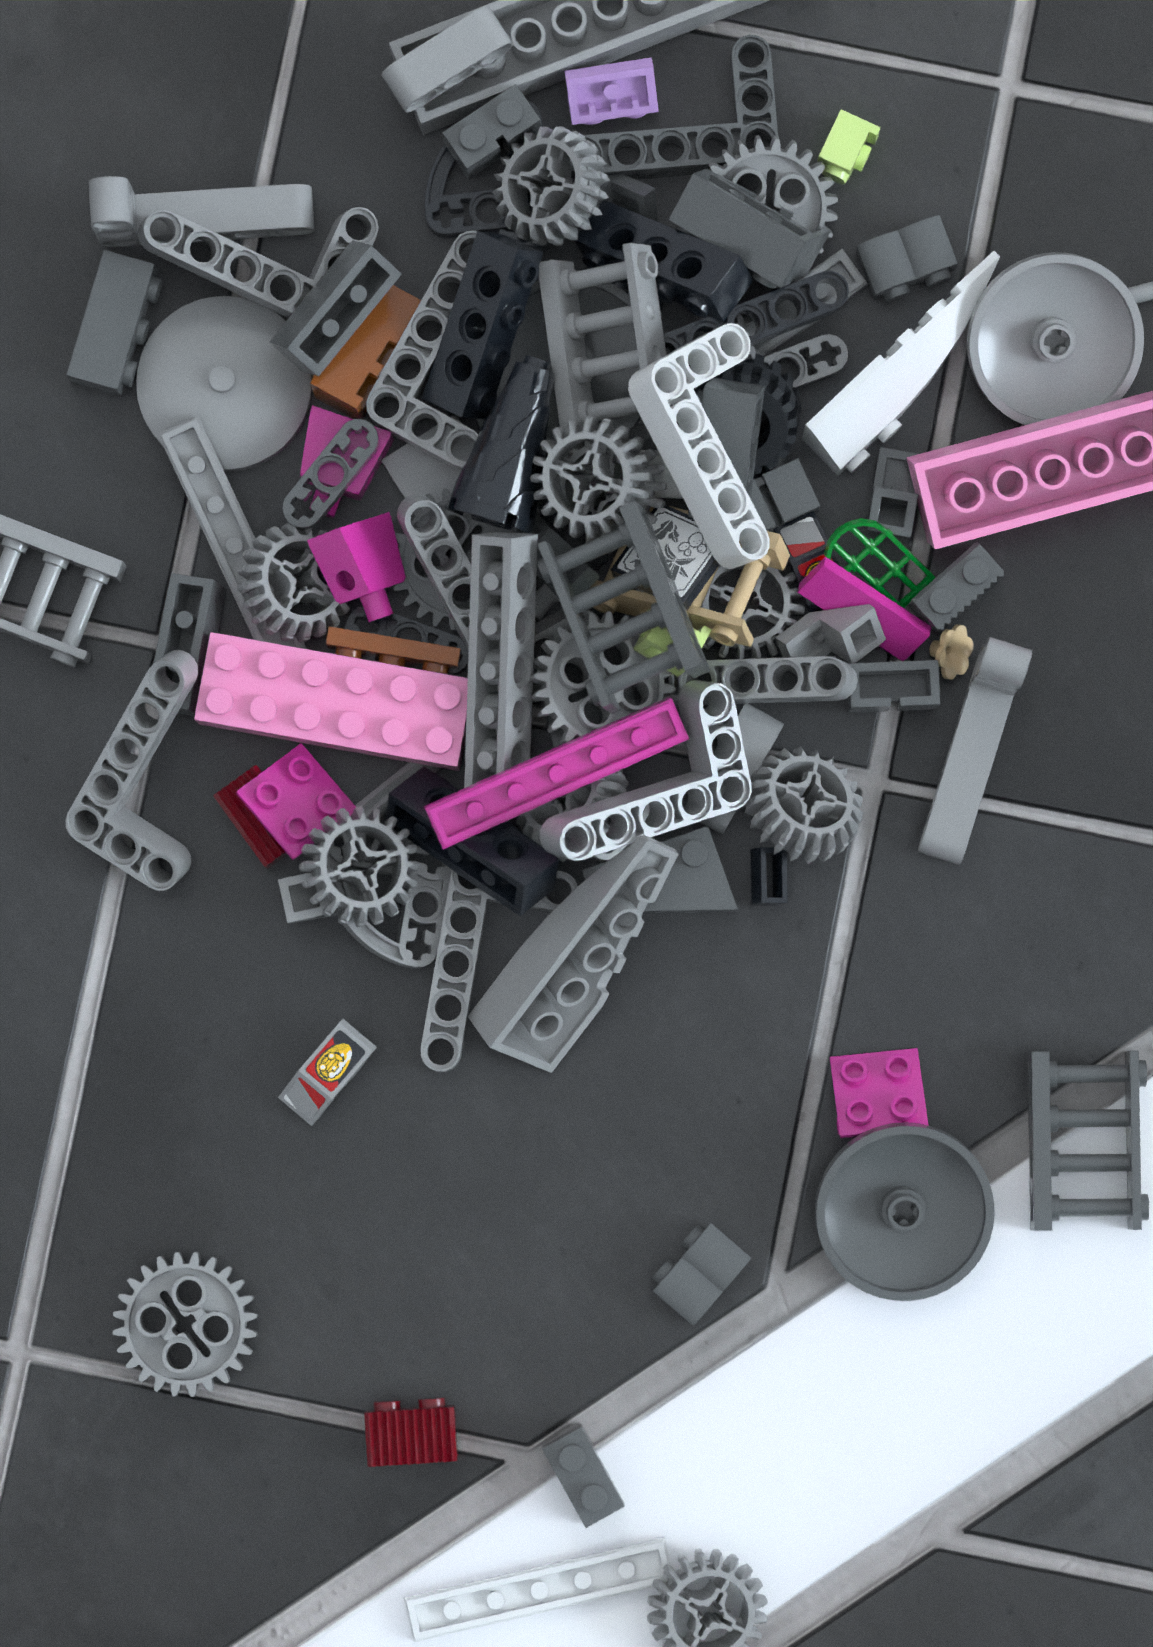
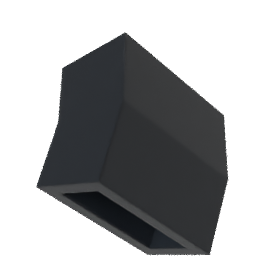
M760 847L750 850L751 906H778L779 904L788 903L786 850L783 849L774 854V847ZM766 856H772L773 897H767Z

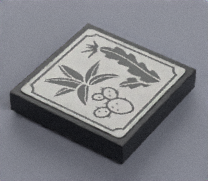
M665 504L664 508H654L651 513L657 517V521L655 524H652V527L677 586L682 603L687 611L720 564L713 557L694 518L688 517V514ZM627 546L610 569L614 578L635 569V564L640 562L634 546L631 548ZM643 585L637 587V589L654 596L651 587L646 589Z

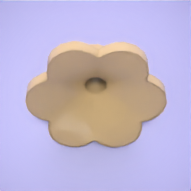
M956 624L951 630L945 629L942 632L940 641L934 640L931 643L930 655L935 657V660H938L941 674L945 679L952 680L957 674L963 675L967 671L969 665L968 657L973 651V641L970 637H967L966 627Z

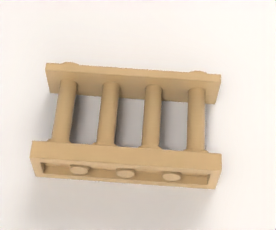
M672 507V508L677 509V510H679V511H681V512H683V513H686V514L689 513V511H687V510H683V509H679V508ZM767 531L769 536L767 554L761 559L744 565L724 614L701 608L717 569L687 610L694 629L699 630L705 625L711 629L709 636L722 645L734 646L737 643L751 647L754 639L745 620L741 617L761 571L768 567L784 571L790 554L781 534ZM627 545L618 548V551L614 557L610 569L617 561L619 556L622 554L624 549L627 547ZM610 569L604 582L614 578ZM597 580L589 589L604 582ZM631 590L593 608L602 613L610 611L614 614L617 611L638 616L648 609L651 610V604L657 601L655 596L646 592Z

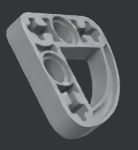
M356 832L357 838L362 837L364 844H366V837H371L372 841L369 849L377 852L378 845L381 843L379 840L366 833ZM342 835L337 836L335 840H340ZM407 838L401 841L404 848L409 845H414V843L408 840ZM334 841L327 854V870L340 865L343 860L341 848L334 846ZM417 846V852L412 855L425 857L429 853ZM357 860L349 868L366 871L368 867L378 861L366 863L358 862ZM420 863L419 870L407 872L408 876L418 881V885L414 889L405 888L411 900L405 905L402 904L396 942L381 934L368 921L365 926L356 927L353 913L348 923L343 926L363 947L390 963L410 969H419L430 964L437 955L452 869L442 863V867L435 868L431 874L427 872V865ZM385 865L377 873L392 876L393 867ZM347 882L332 883L341 894L352 899ZM418 893H427L434 898L436 909L430 917H421L414 912L412 901ZM336 909L335 913L339 916L340 910ZM409 921L416 925L433 926L432 932L429 930L422 931L420 942L422 946L428 948V952L420 955L417 960L412 959V951L406 950V943L413 942L417 934V928H408Z

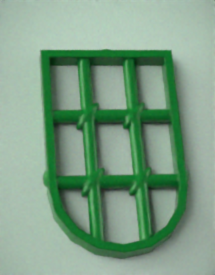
M859 518L847 521L838 527L828 539L824 551L825 557L831 560L832 550L834 549L848 563L844 567L845 570L848 572L851 570L852 572L857 571L872 588L903 608L936 578L893 535L890 529H886L883 525L871 519ZM856 527H874L881 531V533L874 540L872 538L868 539ZM847 531H850L866 546L856 557L854 555L850 556L837 543L840 536ZM886 537L906 554L897 563L896 561L892 562L877 548ZM868 554L871 556L874 554L890 569L880 579L878 577L874 579L859 564ZM910 560L927 575L917 585L900 570ZM892 576L894 578L898 577L911 590L899 602L883 587Z

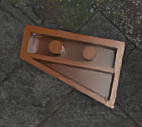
M393 285L320 376L313 375L310 385L315 398L352 419L364 420L367 414L366 401L368 395L421 300Z

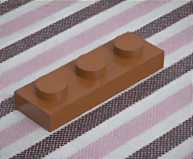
M330 626L326 640L328 649H334L336 655L361 659L362 654L379 657L378 662L405 667V662L423 664L422 670L448 674L449 669L459 670L462 654L461 648Z

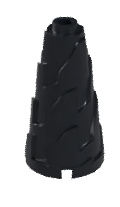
M525 355L523 363H515L506 386L498 396L490 416L487 417L471 454L448 497L447 510L463 516V512L472 514L473 520L498 528L531 534L538 500L534 499L533 494L539 490V483L532 482L530 478L532 474H541L542 466H537L533 463L534 457L545 456V451L540 446V443L547 439L545 436L550 415L549 402L555 373L549 371L551 363Z

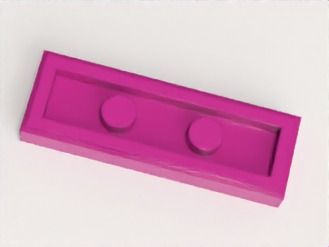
M827 557L799 583L797 593L823 610L865 604L873 606L886 638L879 646L901 661H905L930 636V625Z

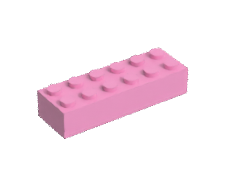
M1153 391L906 457L914 491L918 494L917 503L927 542L934 549H939L1152 491Z
M210 632L194 720L199 725L460 771L466 739L468 678Z

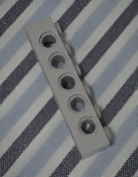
M494 531L472 535L464 788L530 759L531 696L533 693V682L530 681V677L533 676L538 534Z

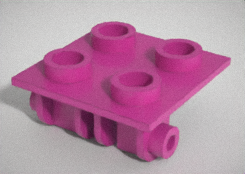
M302 743L236 791L238 797L292 860L302 854V846L305 844H315L309 836V832L312 829L316 828L325 832L321 825L323 818L329 816L337 823L336 812L339 809L345 808L349 815L352 816L353 810L356 807Z
M918 1048L830 1057L837 1112V1132L840 1138H852L872 1128L891 1123L910 1122L928 1125Z

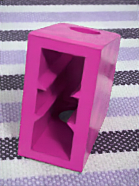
M312 405L300 477L305 474L342 426L353 419ZM375 427L379 437L378 450L343 493V496L355 500L363 498L382 463L381 460L385 458L392 445V432ZM363 430L360 434H356L352 431L348 435L351 440L349 449L343 454L341 449L337 447L333 453L343 457L349 467L353 468L357 462L351 460L350 455L357 447H362L363 449L369 447L366 440L368 432ZM336 463L323 465L318 473L319 481L327 487L337 486L344 477L342 467ZM316 489L312 502L319 496L324 503L330 496L323 495ZM341 497L326 514L327 517H335Z
M389 512L337 528L307 540L336 602L342 604L360 598L368 622L394 614L385 589L404 582L406 576Z

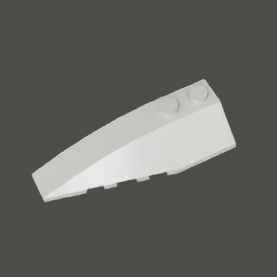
M995 251L988 255L950 291L951 296L946 301L941 299L932 306L918 322L920 325L915 330L908 328L899 336L886 352L888 356L885 359L881 355L877 356L805 425L802 440L837 476L846 468L851 473L856 471L870 457L866 449L879 438L885 443L902 426L898 419L931 382L968 325L973 309L987 287L1000 258Z

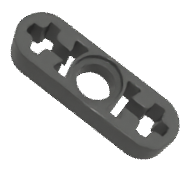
M353 419L345 423L288 493L283 502V514L290 525L298 530L316 527L375 455L379 447V437L375 427L370 422L363 419ZM365 430L368 432L366 440L369 447L367 449L357 447L353 451L350 459L357 463L353 468H350L343 457L333 452L339 447L344 454L351 446V440L348 435L352 431L360 434ZM336 463L342 467L344 477L340 484L334 487H327L319 481L318 473L323 465ZM309 482H312L320 493L330 497L323 503L320 497L317 496L310 506L314 515L310 519L303 515L297 520L294 518L296 510L293 507V503L296 500L301 503L307 501L312 491L305 487Z

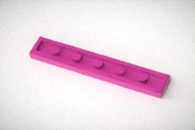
M669 696L424 806L441 847L445 849L688 740L689 737L675 704Z

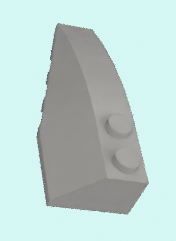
M646 835L641 836L588 877L545 918L518 949L468 1015L469 1020L489 1048L550 1073L554 1071L603 1007L609 995V992L606 990L607 984L613 972L620 973L626 961L623 952L631 936L638 937L645 923L641 916L647 904L656 901L678 856V852L674 848Z

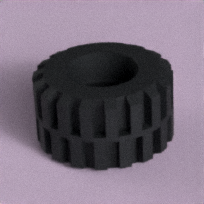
M756 354L755 359L746 358L713 377L765 386L762 410L766 413L768 420L760 424L754 474L761 473L763 465H766L769 469L777 466L779 456L784 459L790 452L791 444L795 442L801 414V404H799L801 395L799 388L793 387L794 378L789 372L782 375L780 373L782 365L775 360L770 365L764 363L765 356ZM710 380L694 388L696 395L699 389L704 390V386Z

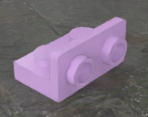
M652 58L564 71L572 125L582 123L594 125L603 120L621 117L639 118L647 113L659 112Z

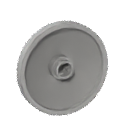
M1063 252L1042 253L1030 256L1010 265L999 273L979 297L973 309L967 332L968 360L978 387L997 409L1023 425L1122 399L1138 373L1144 350V328L1141 314L1133 295L1126 285L1101 264L1077 254Z
M215 296L200 299L179 308L165 318L154 330L144 346L136 378L137 397L141 413L158 442L163 446L158 436L159 433L195 416H199L224 472H236L256 467L282 452L293 441L303 426L312 399V387L310 385L312 374L301 371L270 343L271 339L286 321L276 312L249 299L232 296Z

